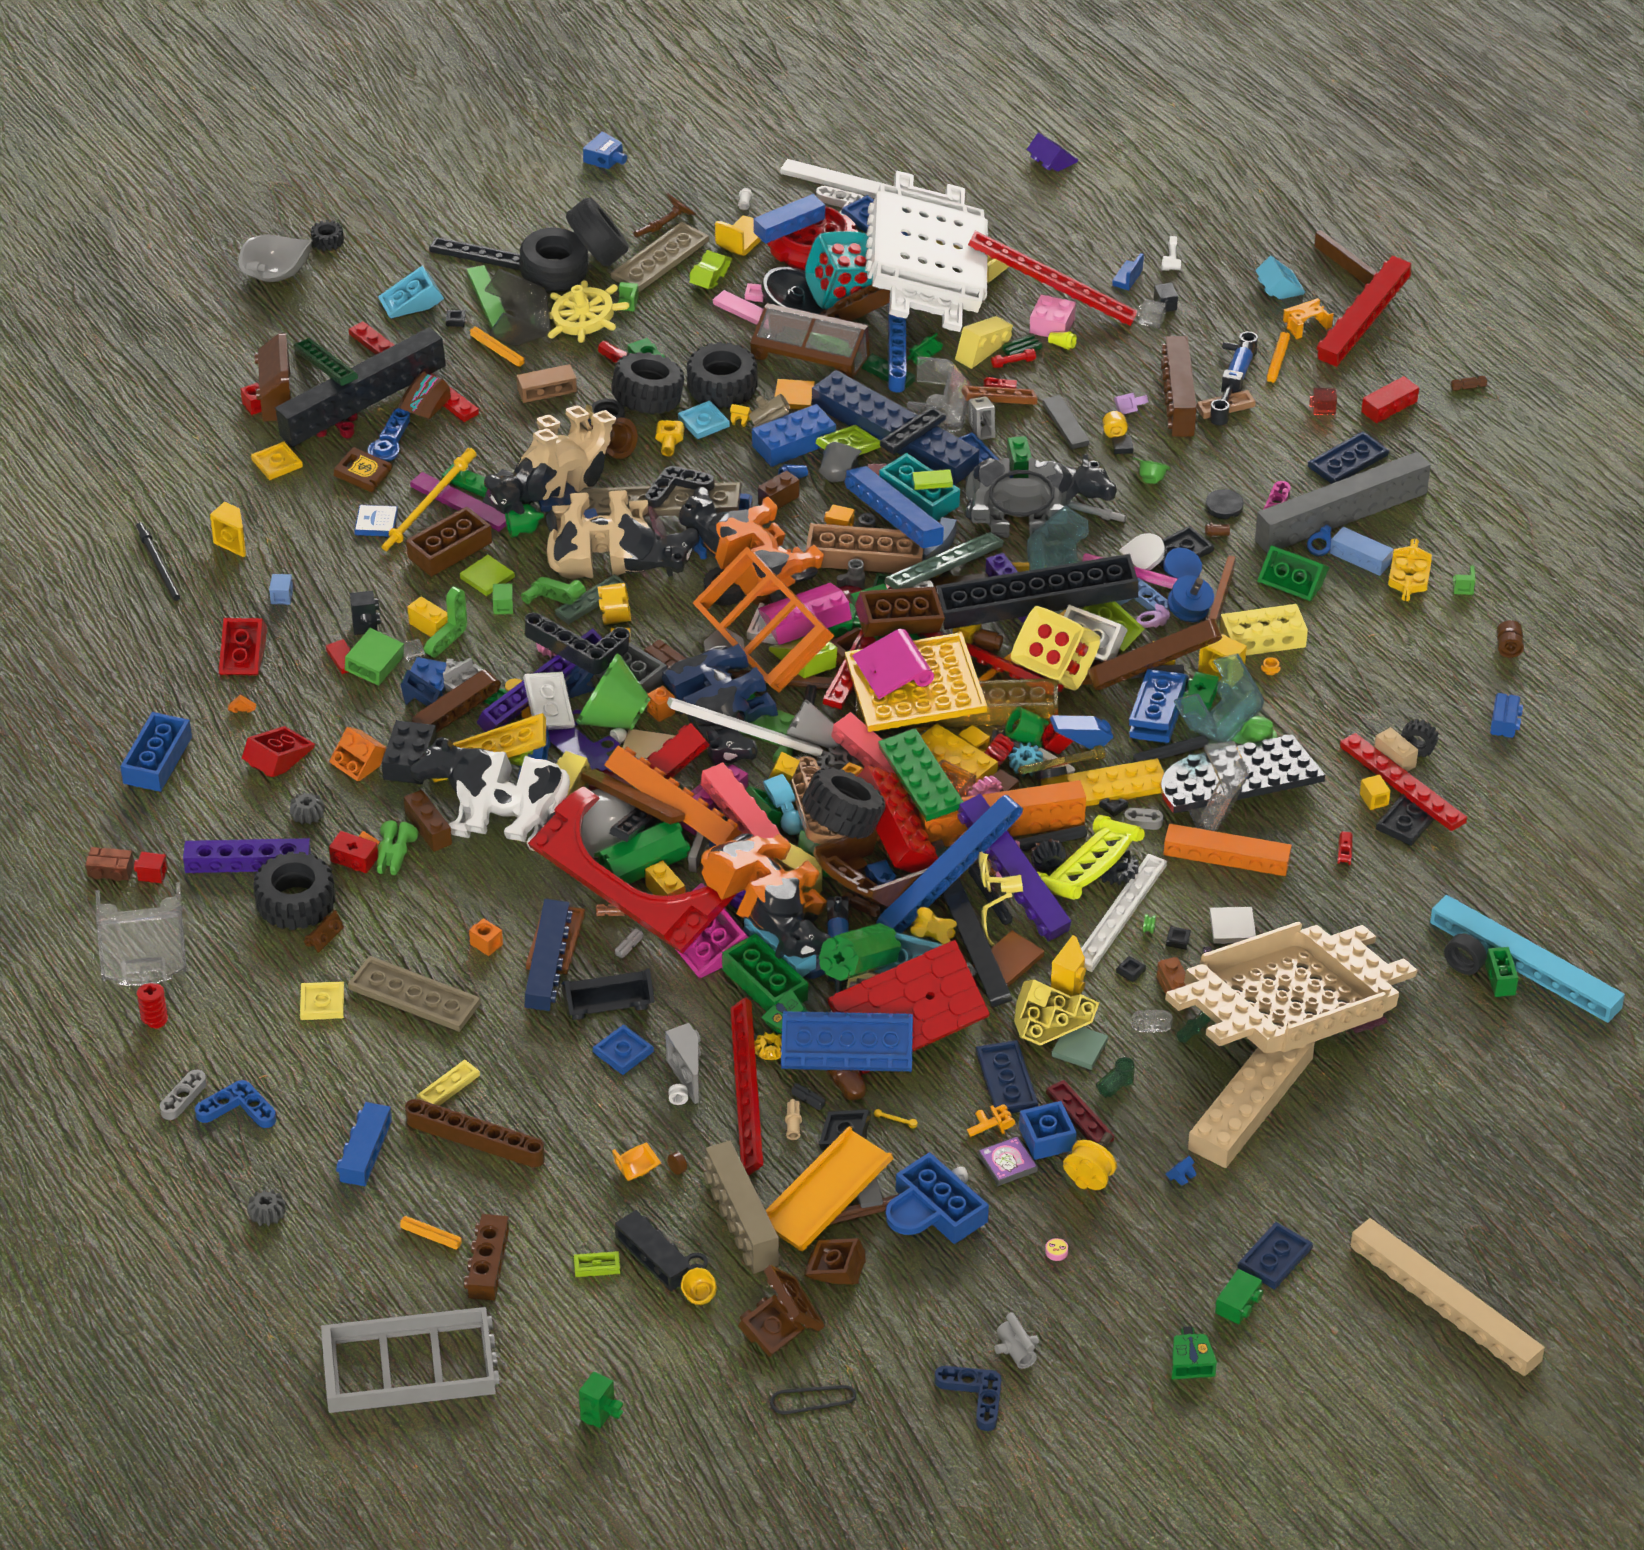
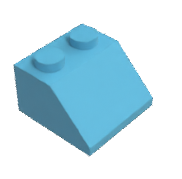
M1271 255L1255 270L1259 275L1258 280L1266 287L1264 290L1271 297L1274 295L1278 299H1284L1306 293L1294 272Z

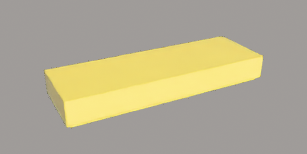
M463 1060L417 1094V1099L440 1106L478 1078L480 1071L466 1060Z

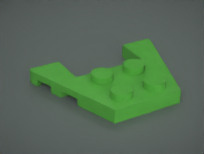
M777 710L778 716L764 715L751 724L786 735L795 716ZM738 731L743 736L748 735L779 746L773 755L774 762H776L781 752L790 756L793 755V748Z

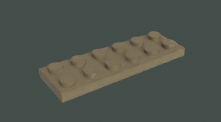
M680 222L611 272V279L619 283L638 284L639 293L709 242V235L684 222Z
M372 956L366 959L348 983V989L459 1032L481 1004V998Z

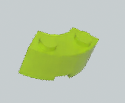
M706 250L701 262L698 265H694V268L691 270L689 283L707 289L714 288L718 285L716 281L720 277L725 276L732 258Z

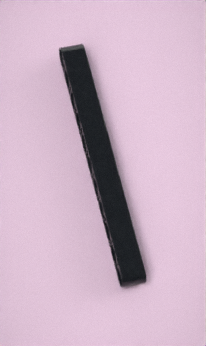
M942 839L931 842L939 858L946 851V847ZM958 877L942 895L953 920L957 922L956 927L974 964L992 1008H995L1013 1000Z

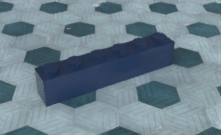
M544 899L525 992L524 1008L550 1011L551 1003L556 1002L557 990H554V988L559 987L560 974H557V972L562 971L563 958L560 957L565 955L566 942H564V939H568L570 927L567 926V923H571L573 911H569V902Z

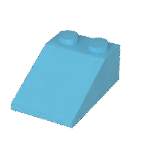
M423 266L378 296L390 318L428 310L444 299L433 278Z

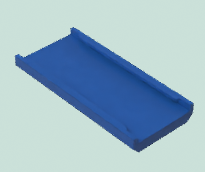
M783 1011L781 1069L912 1072L913 1014Z

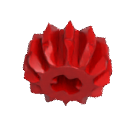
M998 734L984 753L998 761L999 767L1013 749L1014 743L1007 736Z

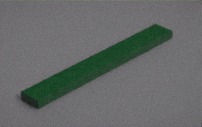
M311 338L293 345L296 352L341 386L359 379L354 370Z

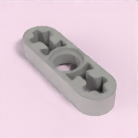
M192 1070L187 1073L162 1100L160 1112L164 1119H176L206 1087V1076L203 1071ZM181 1092L189 1093L186 1097L177 1096Z

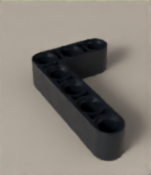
M529 613L525 616L524 634L527 638L591 674L602 673L609 667L617 653L622 657L629 650L630 632L623 627L615 628L594 645L538 613Z

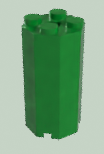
M661 821L642 830L628 842L621 840L594 853V857H598L596 862L627 884H631L645 877V869L658 862L664 861L668 866L687 857L690 845L683 838L681 833L682 827L679 822L668 824Z
M881 923L842 933L823 942L819 956L820 968L825 971L826 975L840 981L883 969L897 962L901 943L895 938V930Z

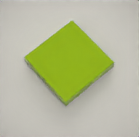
M486 555L460 573V579L485 596L493 592V584H506L515 578V572L489 555Z

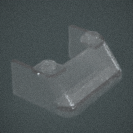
M918 356L917 382L945 384V390L943 395L934 394L929 396L927 403L908 401L907 410L920 415L933 406L946 414V420L937 425L945 431H960L964 426L968 401H966L962 394V387L971 386V382L948 359Z
M1235 741L1204 746L1219 781L1206 807L1188 810L1198 829L1218 831L1228 817L1249 776V768L1245 765Z

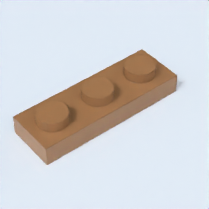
M1248 390L1231 394L1228 401L1229 413L1255 407V400ZM1222 396L1197 402V410L1203 419L1210 418L1212 401L1221 399Z

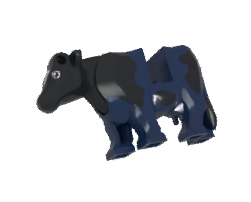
M739 643L729 648L727 646L713 647L700 655L678 661L662 672V680L666 689L675 696V699L748 723H752L764 715L778 716L776 703L768 693L763 694L761 697L747 700L755 691L763 692L766 690L764 677L757 667L734 680L731 678L732 673H727L730 669L739 670L749 667L747 655ZM687 714L689 724L692 723L710 744L708 756L715 766L720 763L732 764L741 759L753 760L757 757L758 747L755 740L746 738L738 730Z

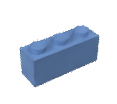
M1342 527L1331 539L1330 554L1380 576L1392 563L1393 548Z

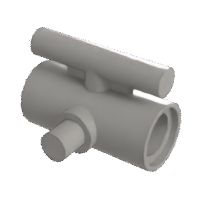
M1011 1312L1006 1315L1008 1321L1002 1323L997 1329V1334L1002 1342L995 1345L994 1349L996 1354L1003 1352L1004 1354H1010L1018 1368L1025 1369L1031 1366L1037 1359L1033 1350L1035 1349L1034 1345L1039 1343V1339L1036 1335H1027L1015 1314Z

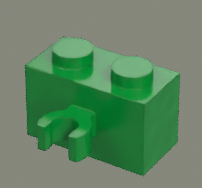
M593 1371L579 1390L580 1419L588 1425L601 1428L610 1415L617 1419L620 1418L623 1414V1410H621L623 1403L614 1399V1380Z

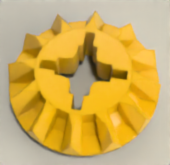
M765 1032L763 1036H757L754 1043L755 1054L765 1060L781 1058V1034L776 1035L775 1032L772 1034Z

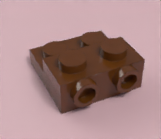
M775 1294L769 1299L767 1297L761 1299L756 1304L757 1308L751 1311L749 1309L739 1317L741 1321L738 1324L739 1329L751 1343L756 1341L768 1357L775 1354L805 1329L799 1322L795 1323L787 1316L788 1310L778 1301Z

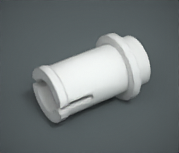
M744 188L739 192L740 200L738 206H740L741 210L749 209L750 200L753 197L752 191Z

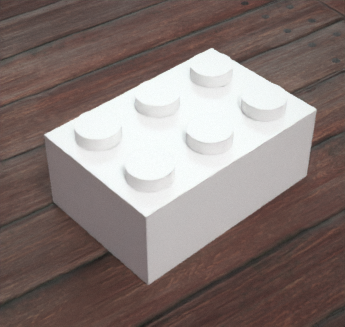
M1068 605L1064 617L1073 620L1084 628L1094 631L1101 638L1099 649L1094 659L1106 662L1115 658L1127 629L1119 623Z

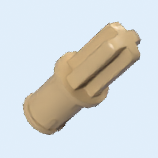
M791 1099L787 1103V1115L785 1117L787 1124L786 1136L790 1140L800 1138V1124L802 1122L800 1102L795 1101V1099Z

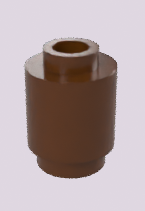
M980 628L979 632L976 631L974 634L973 643H976L975 646L993 652L995 650L1000 651L1003 636L999 635L998 632Z

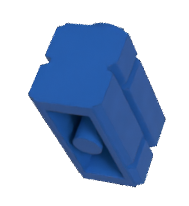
M1502 693L1496 694L1491 735H1503L1504 737L1513 738L1515 730H1520L1521 718H1517V716H1522L1523 705L1519 704V696H1507V694Z

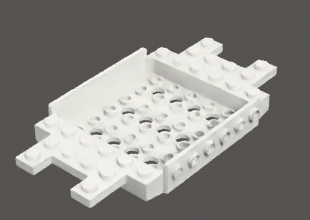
M896 171L894 187L880 183L874 202L870 203L868 207L869 217L867 225L869 227L867 236L869 237L866 248H868L866 259L868 261L865 267V271H868L867 278L871 279L873 276L874 287L890 290V315L907 319L910 307L942 315V328L960 332L962 328V309L978 313L982 300L985 301L987 296L988 256L968 246V243L975 230L988 236V220L984 218L983 209L964 205L965 188L947 184L945 194L914 187V175ZM901 232H907L908 236H904ZM918 236L925 237L926 241L921 240ZM936 241H942L943 245H939ZM953 245H958L961 250L954 248ZM900 255H906L908 259H903ZM918 259L924 260L926 264L920 263ZM935 264H941L943 268H938ZM953 268L959 269L961 273L955 272Z

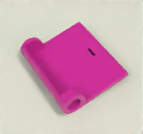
M904 629L895 630L852 655L878 699L912 680L918 686L924 687L929 685L934 679V673L908 632Z

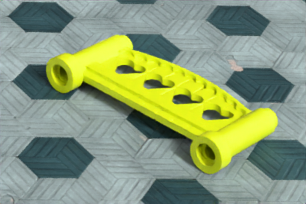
M1098 815L1093 822L1095 834L1050 876L1042 872L1037 873L1052 894L1073 900L1079 899L1082 895V888L1108 871L1121 858L1132 841L1138 842L1143 840L1145 836L1144 830L1139 826L1111 820L1109 816ZM1120 840L1114 846L1106 844V841ZM1108 851L1100 858H1096L1093 855L1096 852ZM1095 863L1089 869L1081 867V864ZM1083 874L1076 881H1070L1068 876Z

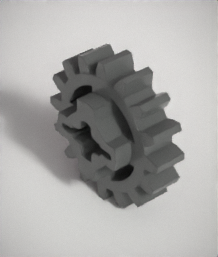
M837 746L836 750L830 747L829 752L822 751V756H818L817 765L821 769L832 767L838 770L842 769L849 762L861 767V762L854 756H851L845 748L840 750V747Z

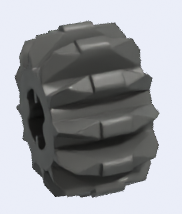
M304 792L303 795L296 794V798L291 799L289 809L291 817H293L295 822H300L301 825L305 823L311 825V822L318 823V820L323 818L325 806L320 795H314L313 792L310 794Z
M263 1189L262 1193L255 1191L254 1197H249L247 1211L252 1222H257L259 1226L266 1223L269 1227L270 1223L278 1224L279 1219L284 1218L286 1205L281 1193H275L274 1189L269 1192Z

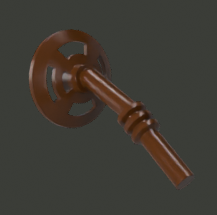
M667 193L666 195L673 205L672 211L659 220L656 219L649 222L647 226L634 231L633 234L638 238L649 232L653 233L660 230L663 225L674 219L678 214L685 213L695 216L696 213Z

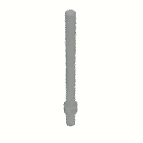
M1070 501L1067 508L1101 516L1105 520L1112 519L1120 522H1125L1126 515L1113 512L1112 509L1108 508L1101 509Z

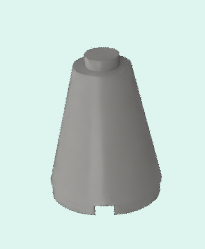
M805 700L800 707L801 710L793 718L786 735L825 748L831 747L834 749L837 746L840 747V744L836 743L831 737L834 724L811 702Z

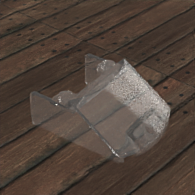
M176 882L177 896L165 898L162 900L159 908L118 912L117 907L113 904H102L100 890H95L96 924L103 981L110 979L117 981L120 985H144L170 980L172 975L182 970L183 973L187 972L184 909L180 882Z

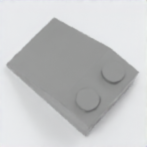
M690 1023L665 1031L666 1060L681 1084L688 1088V1095L696 1104L699 1103V1057L701 1056L699 1042L701 1039L698 1031L693 1030Z

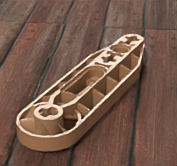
M808 756L800 757L798 759L800 762L792 777L791 788L807 838L814 843L824 844L844 837L836 834L837 832L828 830L825 826H821L818 824V821L813 820L810 814L805 811L802 797L814 773L821 768L817 765L814 758Z

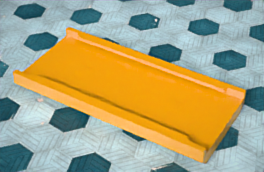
M849 1126L765 1210L777 1235L798 1250L804 1251L894 1159L892 1153H886L855 1133Z

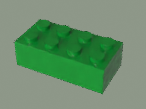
M756 933L722 952V970L766 1012L789 990H792L802 1003L808 1000V982L784 959H778L775 956V951Z

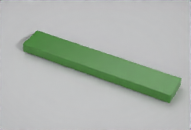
M485 266L467 268V274L495 338L512 336V326Z

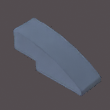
M941 517L940 524L944 526L943 544L925 548L923 561L950 548L956 535L957 519Z

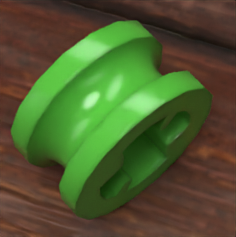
M1145 914L1144 933L1150 931L1151 934H1154L1156 915L1149 917L1148 914Z

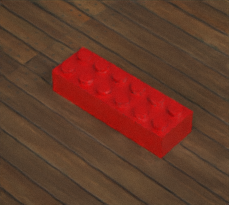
M866 765L857 777H861L867 783L872 784L884 798L885 810L875 829L894 867L911 873L929 868L938 859L936 849L931 844L928 838L929 835L924 830L920 818L916 815L914 806L909 801L907 792L902 787L900 779L893 772L889 773L879 767L875 768Z

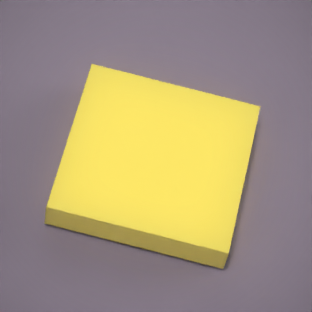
M344 982L301 983V1020L344 1018Z

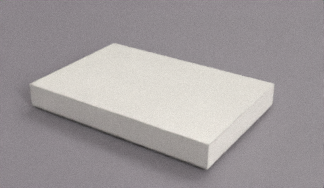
M563 672L525 674L523 680L531 715L535 716L543 713L546 717L548 730L574 728L575 722Z

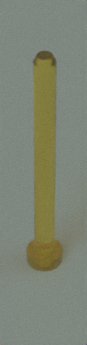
M1101 745L1095 746L1091 751L1020 766L1018 772L1026 774L1092 758L1101 760L1105 758V750Z

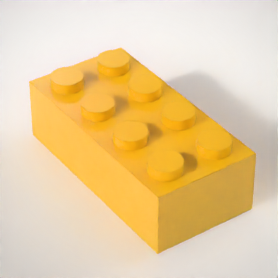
M938 723L921 735L957 792L965 791L968 795V791H972V786L979 779L983 781L985 776L989 778L990 775L993 776L998 771V761Z

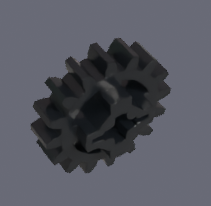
M1126 851L1108 871L1097 879L1102 878L1103 883L1110 881V885L1113 883L1121 885V881L1129 883V878L1135 879V874H1138L1139 861L1136 859V855H1130V851ZM1098 854V855H1097V858H1100V857H1102L1103 855Z

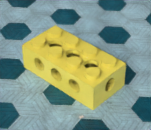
M1297 604L1221 614L1220 619L1221 634L1246 645V656L1306 647L1308 629Z

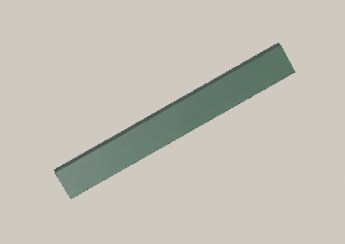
M988 532L887 576L885 584L893 589L910 588L1003 547L1004 541L993 533Z

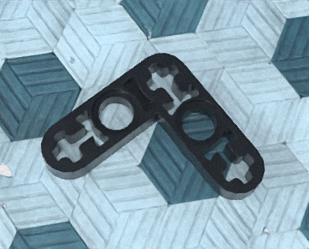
M669 466L662 471L647 491L645 497L648 500V506L656 508L665 502L676 486L693 490L704 487L711 491L715 487L714 478L708 473Z

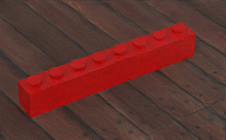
M1393 255L1388 261L1384 262L1382 269L1375 273L1373 280L1366 284L1363 292L1355 298L1354 303L1347 307L1342 318H1338L1333 329H1330L1324 340L1318 343L1319 360L1335 367L1341 363L1410 278V262Z

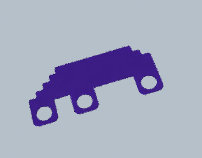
M574 710L572 711V714H580L582 711ZM575 727L548 730L550 742L563 753L568 751L587 758L591 770L598 768L601 771L608 769L612 772L604 764L609 759L606 753L615 749L618 745L620 746V743L613 737L607 736L593 743ZM605 740H611L614 742V746L603 748L601 743Z

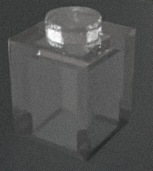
M1145 299L1137 310L1139 324L1160 328L1165 319L1166 303Z

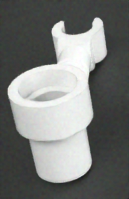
M1169 236V257L1163 256L1161 270H1180L1181 260L1176 257L1177 237Z

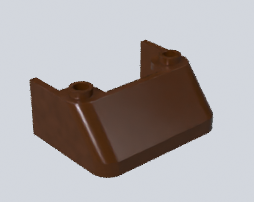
M278 333L258 349V353H254L255 364L259 366L260 389H256L257 400H261L263 422L277 421L275 407L291 399L289 384L290 363L286 333Z

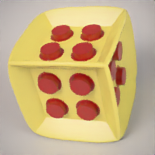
M1035 606L1027 616L1015 641L1011 653V661L1020 667L1027 668L1059 682L1067 689L1076 691L1081 686L1094 661L1101 638L1094 631L1082 627L1073 620L1048 609Z

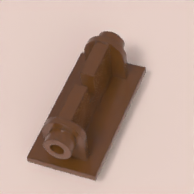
M334 910L330 915H326L324 920L317 926V929L305 936L304 943L306 946H314L317 953H319L344 928L337 911Z

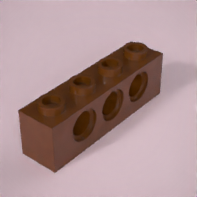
M482 1214L480 1223L476 1222L475 1236H477V1239L472 1241L471 1253H473V1258L469 1257L468 1271L470 1273L465 1275L464 1289H468V1298L496 1300L509 1235L508 1216Z

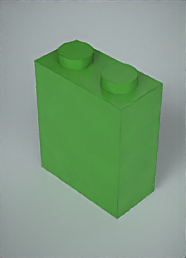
M369 628L345 656V670L379 686L403 658L404 643Z

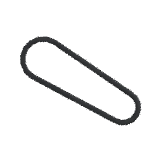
M849 1385L785 1389L777 1391L772 1395L770 1405L779 1414H792L849 1404L855 1400L856 1391ZM842 1388L850 1389L853 1393L852 1398L847 1401L789 1411L778 1410L773 1404L774 1398L782 1393Z

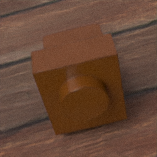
M855 628L831 641L837 647L836 666L839 669L845 660V652L851 649L861 631L859 628Z

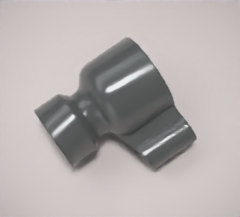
M852 559L848 562V572L837 576L838 588L847 585L857 586L862 589L865 587L864 563L862 560Z

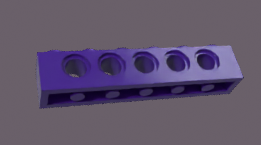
M310 838L185 841L183 854L185 873L258 872V869L263 864L266 865L265 862L270 858L275 859L276 855L279 854L286 855L288 852H305L306 855H310Z

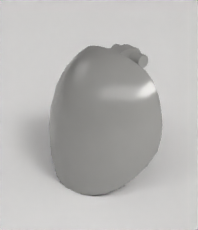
M277 235L252 237L244 243L238 259L239 268L245 274L265 282L287 279L297 273L305 264L313 240L293 239Z
M600 789L591 791L600 799L584 815L581 826L584 847L593 858H598L594 857V853L621 841V839L609 834L610 828L636 808Z

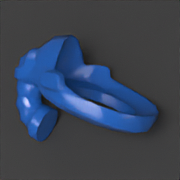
M1328 525L1321 527L1320 532L1314 533L1308 539L1307 549L1311 554L1323 556L1330 551L1331 527ZM1321 538L1327 543L1326 547L1322 550H1315L1312 547V542L1315 539Z

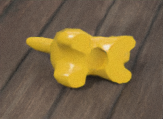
M921 907L917 910L916 919L912 923L913 927L910 929L912 935L917 938L932 937L938 942L946 944L951 942L950 939L955 936L954 928L957 926V922L952 919L939 918L929 908Z

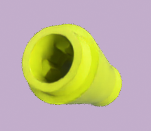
M1050 332L1048 342L1069 350L1076 346L1077 336L1072 332Z

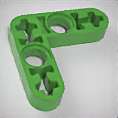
M452 587L446 597L448 623L425 644L424 653L433 658L440 655L462 635L467 627L465 592L457 587Z

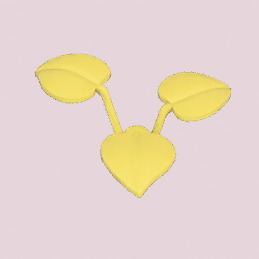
M979 852V868L984 888L987 887L988 892H991L990 883H1000L1001 891L1006 892L1005 895L983 906L981 911L982 930L988 943L994 946L987 931V910L1000 901L1012 897V893L1023 892L1021 875L1004 878L991 877L989 872L992 865L987 860L988 854Z

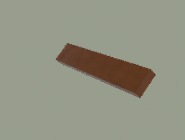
M1319 230L1316 232L1314 246L1365 285L1373 280L1377 271L1323 231Z
M597 769L581 773L582 781L668 824L681 822L685 819V813Z

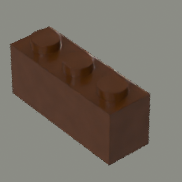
M421 789L404 796L405 815L414 827L417 828L433 852L452 845L451 827Z

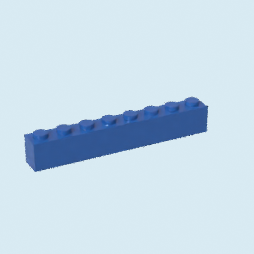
M864 466L847 470L845 478L846 488L923 549L943 544L944 526L870 468Z

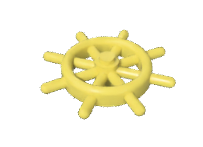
M583 280L581 285L573 286L571 291L562 296L555 292L551 293V299L556 301L551 312L539 313L536 318L539 321L553 319L556 327L548 333L550 339L563 332L569 335H578V341L583 343L585 335L596 332L603 327L611 331L615 330L616 325L610 322L614 311L628 309L629 303L613 304L610 295L617 291V285L613 284L604 291L599 288L588 287V282Z

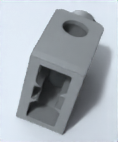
M987 397L969 399V423L974 434L980 440L995 438L994 405Z

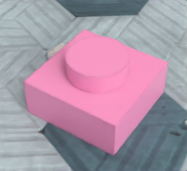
M748 283L745 300L763 302L764 296L761 291V285Z

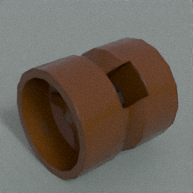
M1512 620L1500 623L1497 627L1499 653L1507 658L1519 656L1524 650L1521 624Z

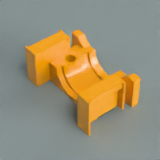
M1317 298L1284 309L1283 322H1287V330L1296 339L1302 338L1303 325L1309 317L1314 316L1325 329L1332 328L1334 313L1328 314L1324 310V306L1320 307V299Z

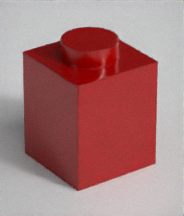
M141 852L139 859H136L134 863V872H137L138 881L163 883L168 869L166 854Z

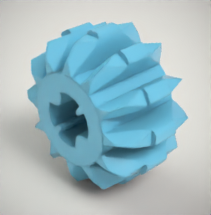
M1028 742L1027 746L1020 743L1019 748L1013 747V753H1010L1009 760L1010 767L1014 768L1015 774L1021 772V776L1024 777L1026 773H1029L1032 777L1033 771H1040L1039 766L1043 765V759H1041L1043 753L1038 751L1037 745L1031 748V743Z

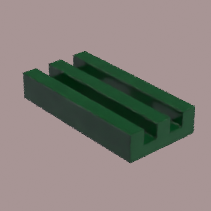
M1030 334L1002 344L1001 350L1009 356L1024 353L1025 349L1040 350L1042 349V343L1039 342L1038 338H1035L1034 334Z

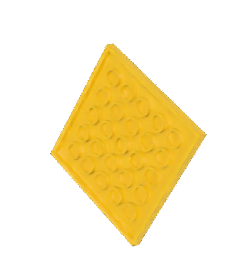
M962 632L913 640L934 673L933 681L929 685L921 687L912 680L880 699L876 696L852 656L860 650L845 652V659L868 732L987 712V704Z

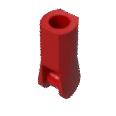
M602 341L598 345V352L611 359L615 364L621 357L627 356V352L618 349L608 341Z
M987 377L984 379L983 387L1017 389V380Z
M1342 831L1339 834L1337 864L1345 862L1351 865L1353 834L1351 832Z

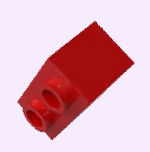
M340 831L329 846L330 861L356 871L368 873L378 858V845L376 842Z

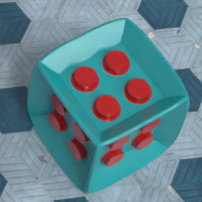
M842 231L826 232L816 237L807 259L805 276L811 293L821 308L828 309L834 306L837 301L873 284V276L871 279L867 278L868 271H865L868 261L866 259L868 250L866 244L869 237L867 234Z

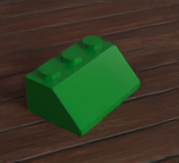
M1271 545L1257 582L1312 601L1322 587L1329 567Z

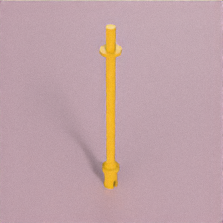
M467 448L460 457L454 460V467L397 529L391 528L388 532L390 537L382 545L384 551H388L395 542L401 543L404 540L402 534L459 471H466L468 464L477 456L472 448Z

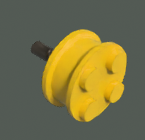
M1105 1132L1099 1143L1089 1140L1077 1141L1072 1147V1154H1069L1064 1159V1170L1079 1188L1086 1189L1088 1187L1092 1190H1101L1106 1187L1108 1176H1111L1116 1171V1160L1106 1149L1113 1138L1109 1132Z

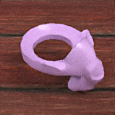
M1155 604L1156 611L1142 613L1137 617L1136 621L1144 628H1157L1159 625L1164 626L1167 623L1170 612L1164 606ZM1147 615L1155 616L1150 621H1141V619Z

